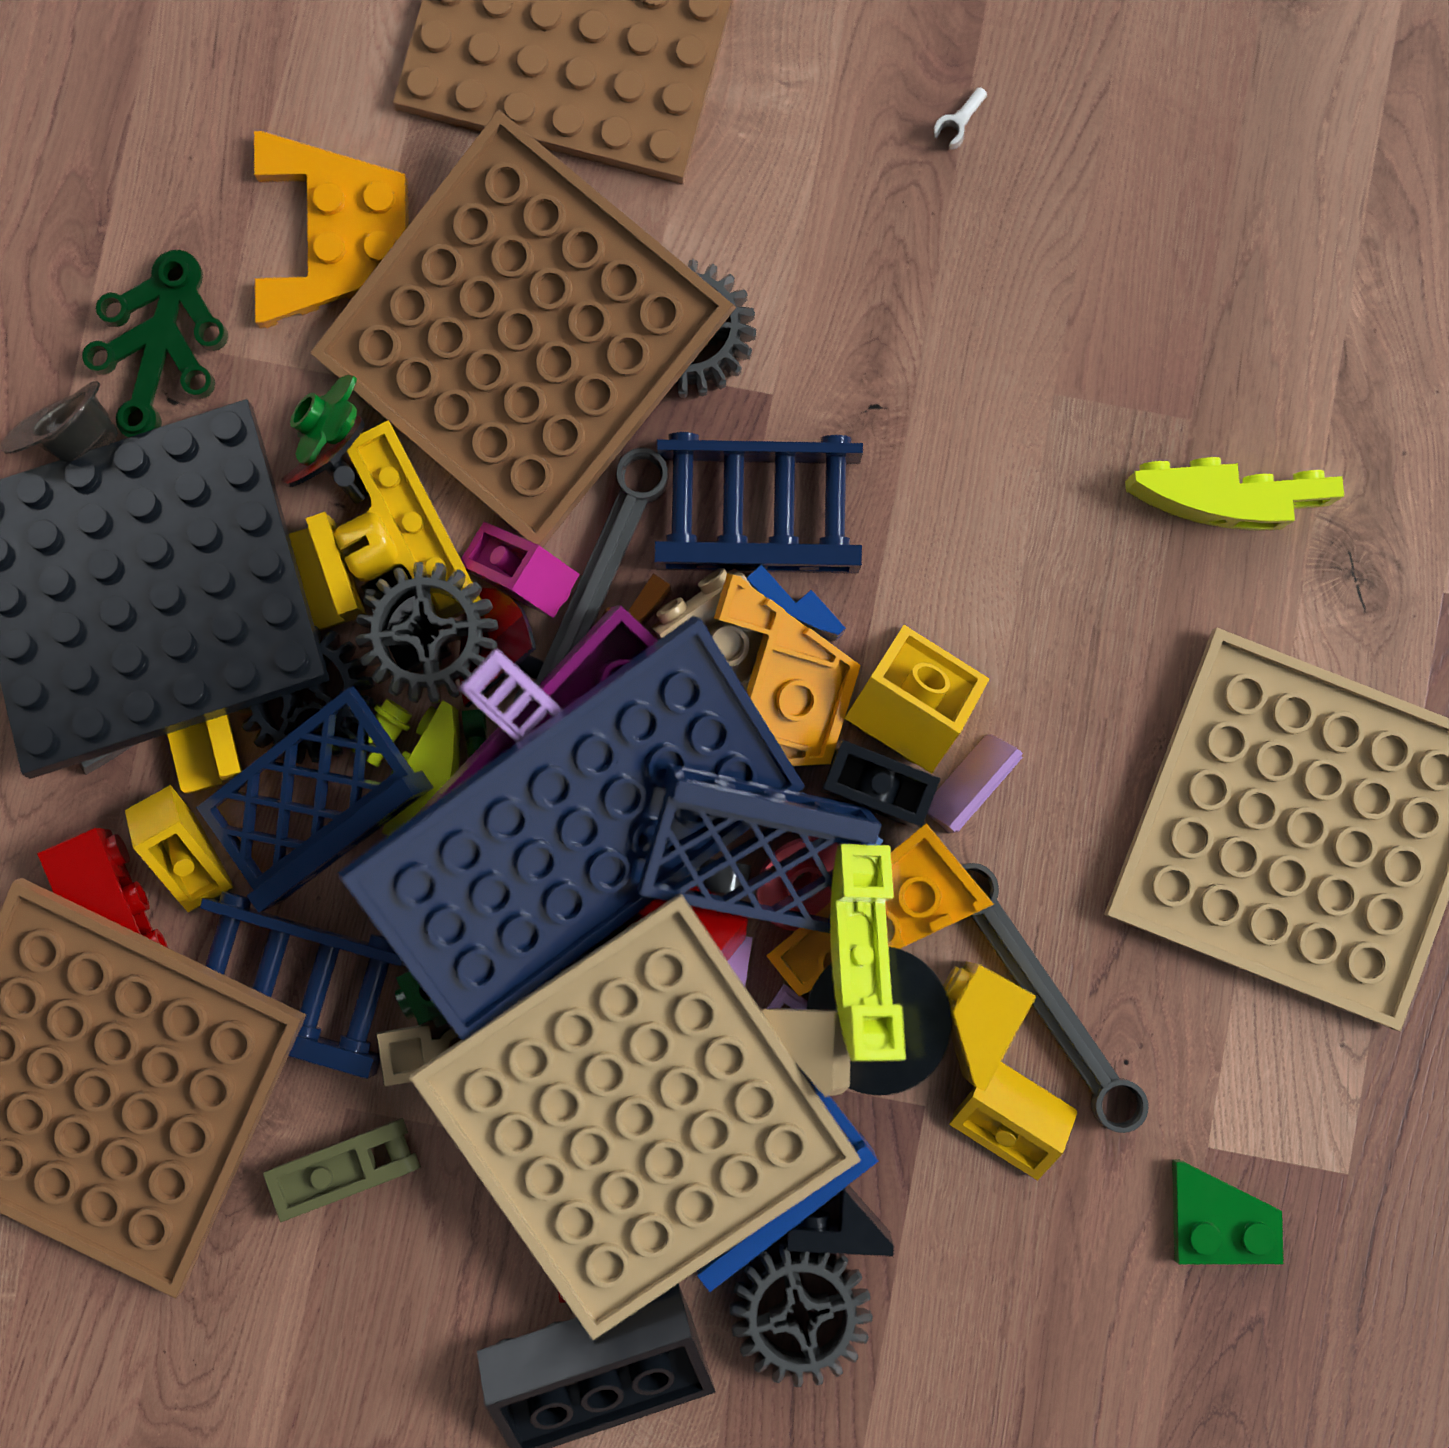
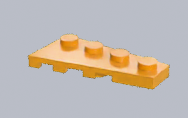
M927 823L891 852L894 898L885 902L888 947L901 949L994 905ZM831 902L816 915L829 918ZM799 928L766 955L798 996L811 991L820 974L832 963L830 933Z

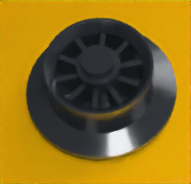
M888 947L892 1005H902L906 1060H850L849 1089L862 1094L876 1096L892 1095L917 1086L938 1067L951 1039V1005L942 982L936 973L921 959L909 952L894 947ZM832 963L824 969L816 980L806 1009L837 1010Z

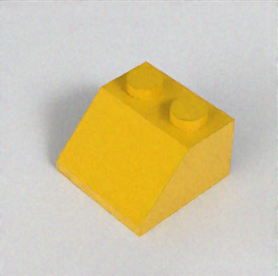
M903 625L844 719L859 727L865 734L873 736L892 748L909 762L917 764L932 774L961 733L990 678L906 625Z
M966 961L963 968L954 966L943 986L951 1005V1039L962 1077L985 1092L1036 996L980 964Z

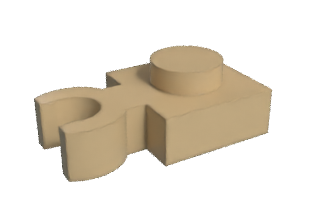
M428 1024L377 1032L384 1087L412 1082L410 1077L414 1071L447 1050L450 1041L455 1037H459L453 1027L445 1029L439 1037L432 1039Z

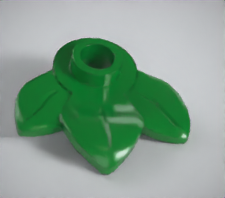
M345 375L339 378L325 395L319 397L313 392L307 394L295 408L291 416L290 426L297 430V436L300 438L295 455L297 460L303 465L309 466L314 463L326 443H339L354 426L357 409L355 405L348 401L357 382V378L353 375Z

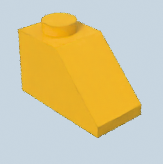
M171 785L125 810L134 850L187 912L201 906L203 898H215L222 891L226 892L233 888L231 879L197 817Z

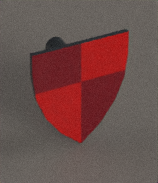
M359 415L356 416L354 426L342 441L337 444L326 443L314 463L309 466L300 463L281 480L285 486L291 488L300 485L326 470L355 504L364 500L369 494L362 480L341 457L360 435L365 426L364 420Z
M482 588L479 594L481 599H489L493 609L480 618L495 619L498 622V629L493 632L483 633V637L496 641L498 644L497 649L526 676L536 679L543 665V660L530 655L536 650V646L525 611L509 595L497 589ZM468 636L461 637L459 657L466 646ZM480 649L478 655L486 658L492 651ZM473 664L468 671L472 673L478 666ZM500 670L483 688L480 694H485L506 674ZM462 677L459 678L460 686L464 682V679ZM462 693L464 706L468 708L473 702Z

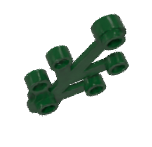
M170 250L161 254L152 266L151 278L122 295L106 293L96 303V312L100 319L111 327H120L129 321L132 312L159 299L153 317L108 343L102 341L89 343L82 353L83 362L91 371L98 375H107L116 368L118 362L145 347L131 400L124 402L116 413L117 428L127 438L159 428L162 425L161 416L153 407V402L167 352H169L181 372L180 383L182 388L195 399L207 398L215 388L214 377L206 368L199 364L176 325L181 303L196 324L194 327L195 339L206 350L217 351L223 348L228 341V331L217 318L213 317L198 292L203 281L201 265L193 255L183 250ZM174 267H182V277L177 281H169V271ZM112 303H120L121 310L119 314L115 317H107L106 310L108 306ZM212 326L218 327L219 334L217 338L213 341H205L203 338L205 330ZM99 351H107L108 356L105 363L95 366L93 364L94 355ZM199 374L205 375L206 381L204 386L198 390L191 389V379ZM134 411H142V422L137 426H129V415Z

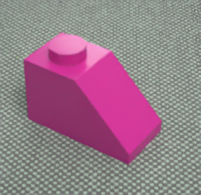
M485 521L461 558L467 571L521 603L552 618L555 617L560 607L569 598L571 589L580 575L541 546Z

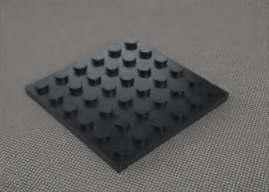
M248 399L0 479V683L21 774L25 777L32 779L330 681L254 408Z

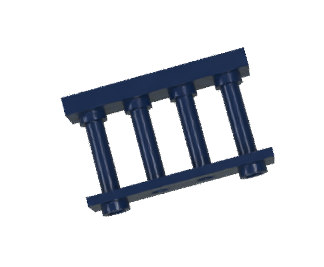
M675 432L668 435V440L657 439V453L662 456L664 461H673L672 533L666 535V541H655L656 570L715 571L724 568L726 571L736 569L743 572H754L762 565L768 572L859 573L862 566V545H850V538L845 537L846 464H860L863 455V443H851V437L845 435H826L821 437V442L699 440L698 434ZM693 461L724 462L723 535L717 536V542H697V536L692 534ZM744 462L775 463L774 536L768 537V543H748V536L743 535ZM795 463H826L825 537L819 539V544H799V537L794 536Z
M222 891L220 899L203 898L200 909L220 914L205 966L223 975L226 971L240 921L270 929L252 989L269 997H272L290 935L320 943L300 1008V1012L306 1014V1018L289 1056L365 1079L376 1075L380 1064L379 1053L369 1051L371 1042L367 1041L389 964L400 967L406 966L388 940L383 936L371 934L369 942L266 912L258 913L257 910L250 908L251 901L248 897ZM340 949L369 957V961L347 1035H341L338 1042L321 1037L320 1032L322 1028L318 1027L317 1024Z

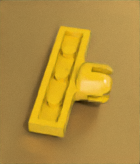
M387 420L360 434L347 450V453L370 495L371 507L366 513L337 527L334 532L338 550H342L344 553V561L350 572L360 581L367 582L395 567H405L413 579L414 564L422 562L427 571V578H431L435 564L442 563L446 567L445 581H448L452 573L459 569L466 575L461 590L473 583L390 421ZM431 593L432 603L435 605L438 617L449 619L466 613L462 605L453 598L444 594ZM480 595L473 601V603L482 600Z

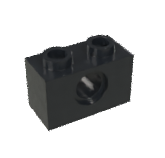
M842 740L820 792L853 805L867 807L870 812L916 830L923 826L941 778Z

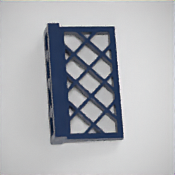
M351 687L343 691L196 808L252 887L253 891L247 897L259 913L285 901L434 787L422 770L416 773L412 770L356 688ZM347 705L359 721L357 740L334 736L336 714ZM323 725L322 734L314 732ZM369 737L374 743H368ZM304 739L321 742L318 770L296 766L298 744ZM333 745L356 749L353 776L330 772ZM367 751L382 754L393 769L394 773L383 782L364 779ZM285 755L284 763L276 762ZM269 769L283 772L280 799L258 795L260 773L264 770ZM295 775L317 779L314 806L292 802ZM329 781L351 785L349 808L343 812L326 808ZM247 784L246 792L239 791ZM363 788L372 789L362 797ZM227 799L244 801L243 827L229 826L217 807ZM257 804L279 808L276 835L254 831ZM291 811L313 815L311 836L306 841L288 837ZM324 817L333 819L323 827ZM253 840L275 844L273 866L264 873L261 872L251 857ZM286 847L295 848L286 855Z
M669 764L663 782L666 793L637 888L639 894L669 901L682 893L691 906L830 933V915L829 918L809 914L802 903L828 886L832 890L833 870L830 872L826 870L817 853L835 842L853 845L876 844L882 824L867 807ZM677 807L699 812L706 824L680 841L676 839L671 830ZM707 814L720 817L711 822ZM736 820L748 822L756 836L729 852L717 832ZM758 825L767 826L770 828L761 832ZM786 831L798 833L805 847L778 862L768 842ZM712 835L723 856L696 871L684 851ZM808 836L818 837L819 839L811 843ZM669 837L673 845L665 849L667 838ZM763 846L773 866L746 882L735 862ZM680 855L691 875L673 886L655 883L659 866ZM812 857L822 876L795 891L785 872ZM730 865L741 885L723 896L709 894L702 881ZM780 876L790 895L773 906L759 904L753 891ZM698 885V887L700 888L701 892H699V891H694V890H689V889H691L692 887ZM748 895L751 902L740 899ZM797 905L800 912L792 911L789 909Z

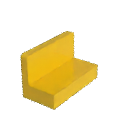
M326 512L305 518L308 528L291 533L289 537L314 626H317L322 631L357 619L358 615H366L353 574L344 561V553L342 550H338L334 532L337 528L335 521Z
M228 714L167 734L180 789L184 794L225 785L242 772Z
M1000 1062L985 1092L975 1086L957 1107L949 1125L1038 1181L1063 1154L1077 1116V1110Z

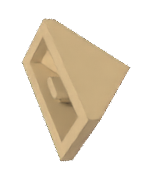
M792 1008L761 1010L793 1061L825 1097L843 1094L850 1087V1057L842 1034L838 1010Z

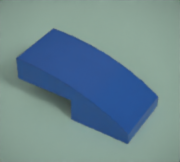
M762 565L747 577V580L754 589L785 609L788 614L823 638L836 641L843 635L846 629L844 625L812 590L795 603Z

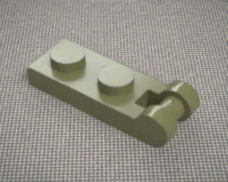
M400 1118L373 1130L263 1172L280 1223L421 1168L416 1152L410 1153L404 1135L408 1133L404 1119ZM385 1143L391 1162L377 1167L371 1148Z

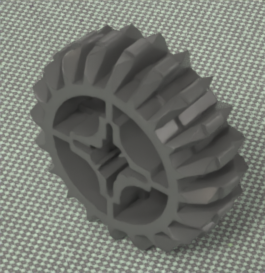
M694 259L689 261L688 267L729 300L736 309L728 317V322H724L707 343V345H717L718 341H726L721 350L710 359L701 363L694 364L693 361L676 382L678 383V396L680 398L687 397L688 385L697 384L699 396H706V381L711 379L719 389L725 388L726 379L722 371L725 370L730 375L738 377L742 372V367L735 358L749 360L752 355V349L744 342L756 339V328L746 325L755 319V311L750 307H741L747 301V292L744 289L731 292L735 284V278L731 274L724 276L719 282L716 281L717 266L714 264H710L704 274L698 273V263Z
M416 562L413 567V579L409 580L402 568H396L394 570V577L399 583L392 588L385 580L379 579L376 585L385 594L383 598L378 601L373 596H365L363 602L375 610L373 616L358 615L356 622L365 628H371V633L360 634L356 636L355 640L356 644L360 647L374 648L361 657V662L366 667L381 663L372 675V679L376 683L381 684L393 676L388 692L394 696L401 694L408 684V700L413 703L419 702L423 688H427L429 700L435 704L441 700V686L445 685L448 693L453 698L461 695L455 681L460 677L465 681L472 674L468 671L472 665L479 666L485 658L478 655L480 649L486 651L497 649V642L483 637V633L497 630L498 622L495 619L480 618L493 609V605L489 599L473 603L482 591L477 582H473L461 590L466 577L463 571L457 569L452 573L448 581H445L446 567L442 563H436L433 567L431 578H427V571L423 563ZM431 593L444 594L459 602L464 608L468 620L456 621L454 618L438 617L435 605L432 603ZM415 596V600H412L413 611L410 618L406 622L393 625L392 629L387 630L395 610L404 601ZM426 616L429 622L436 629H439L438 637L432 636L435 641L428 644L429 650L425 643L415 636L417 628L423 630L420 625L426 622ZM468 636L466 646L460 657L452 665L440 671L439 666L442 665L441 655L444 647L451 642L461 640V637ZM399 645L400 647L416 648L419 661L423 664L424 674H415L401 669L391 657L388 646Z
M781 1241L778 1244L780 1259L774 1261L770 1252L766 1249L759 1254L760 1260L765 1267L763 1271L753 1264L747 1263L745 1265L744 1273L753 1282L752 1285L745 1282L735 1283L734 1293L747 1301L731 1303L730 1314L746 1319L732 1325V1334L734 1337L750 1336L740 1345V1353L745 1357L760 1351L754 1361V1369L758 1373L764 1371L770 1363H773L775 1365L772 1370V1380L776 1383H780L784 1378L786 1370L792 1371L793 1386L801 1387L803 1384V1372L812 1371L815 1385H821L824 1382L821 1368L829 1366L832 1374L839 1377L843 1374L841 1364L837 1359L839 1356L842 1355L853 1363L859 1358L855 1348L849 1344L850 1341L859 1344H866L868 1342V1333L855 1325L872 1322L873 1316L870 1310L856 1307L871 1299L868 1289L864 1288L851 1290L862 1280V1275L858 1269L850 1270L843 1275L841 1274L848 1263L846 1255L839 1254L829 1264L827 1260L830 1253H816L815 1257L809 1256L810 1252H799V1255H790V1251H787V1242ZM798 1272H810L820 1275L830 1281L840 1293L829 1296L827 1292L816 1294L809 1292L803 1286ZM783 1276L786 1286L784 1299L779 1304L769 1307L768 1313L757 1315L758 1305L763 1293L775 1280ZM794 1289L798 1291L800 1302L804 1303L807 1310L815 1309L814 1313L808 1312L809 1320L806 1322L809 1335L804 1334L802 1324L798 1323L795 1315H786L787 1312L794 1313L792 1306L795 1304ZM844 1310L842 1323L835 1336L827 1344L818 1348L816 1332L820 1324L834 1318V1312ZM772 1330L774 1334L780 1332L793 1334L799 1340L803 1352L784 1350L773 1344L763 1332Z

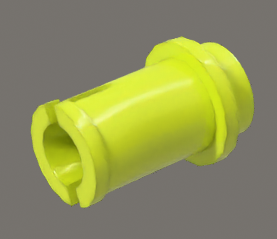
M388 698L382 706L379 704L375 705L374 710L377 711L375 717L393 743L402 730L409 731L411 726L408 724V721L412 717L410 712ZM369 737L368 743H373L372 739ZM371 752L366 761L379 767L384 757L382 754Z

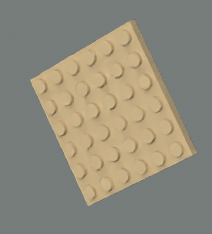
M1215 628L1210 634L1104 915L1392 1030L1401 1031L1449 901V718L1220 628Z
M682 893L527 995L464 1041L460 1040L414 1071L410 1077L592 1340L861 1161L838 1123L800 1067L793 1061L770 1023Z

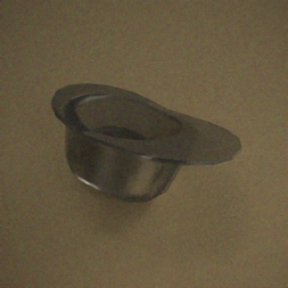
M93 381L72 396L32 414L8 433L2 441L0 449L5 454H14L38 445L60 460L71 462L79 459L89 450L110 445L116 440L118 432L111 422L109 414L95 396L100 388V383Z

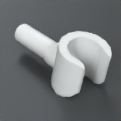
M978 87L955 115L947 114L942 116L936 122L934 138L939 136L944 127L952 126L956 128L958 135L951 141L949 149H957L964 140V126L986 98V91Z

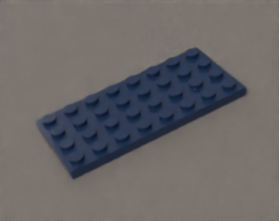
M693 615L338 872V875L462 1041H464L525 998L656 899L641 896L637 888L666 793L663 782L669 764L794 792L801 791L805 788V785L703 621ZM677 807L671 830L676 839L680 841L706 824L699 812ZM707 814L711 822L720 817ZM736 820L717 833L724 845L727 846L749 830L751 826L748 822ZM711 835L684 852L694 869H697L721 851ZM669 837L667 838L665 849L673 845ZM680 855L659 866L655 883L673 886L690 874Z

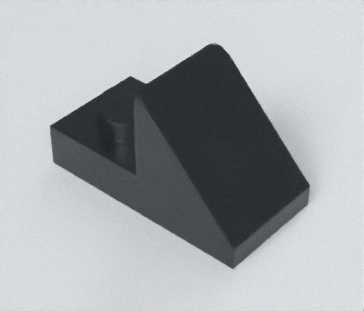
M849 1185L840 1191L839 1219L830 1218V1213L815 1210L786 1233L787 1251L894 1257V1243L890 1231Z

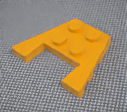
M254 131V175L258 182L307 181L308 237L307 277L255 278V323L259 328H268L277 325L278 320L301 313L303 316L320 310L321 305L344 297H348V299L353 298L409 226L408 180L406 175L267 132Z
M727 573L714 618L763 633L746 690L747 694L792 766L831 764L861 665L811 628L806 627L792 617L773 600L762 595L743 578Z

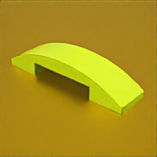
M841 844L836 849L830 910L831 961L838 1016L851 1061L906 1060L902 1005H892L885 902L893 899L894 893L890 846Z

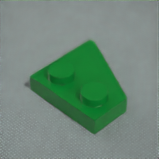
M1172 1159L1174 1261L1177 1264H1284L1283 1219L1280 1209L1180 1159Z

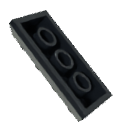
M676 1284L594 1340H592L576 1317L567 1321L551 1323L544 1329L517 1338L503 1339L493 1346L477 1351L485 1407L509 1448H553L716 1393L690 1309L679 1284Z

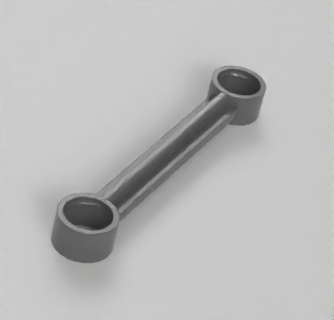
M636 448L630 450L618 463L617 480L620 491L536 680L532 681L537 686L592 629L646 505L659 499L667 488V465L662 456L652 449ZM636 460H650L660 470L661 481H659L654 489L648 492L633 491L625 484V469ZM522 688L517 692L514 702L524 692Z
M962 864L966 871H976L988 880L990 887L988 897L994 903V905L971 915V917L1019 987L1036 996L1032 1006L1092 1092L1091 1109L1094 1117L1100 1124L1114 1132L1128 1133L1136 1130L1143 1124L1148 1115L1149 1104L1146 1094L1137 1084L1120 1078L998 902L999 885L993 872L981 864ZM1122 1085L1135 1094L1137 1108L1130 1120L1114 1123L1105 1118L1102 1102L1104 1096L1111 1088Z

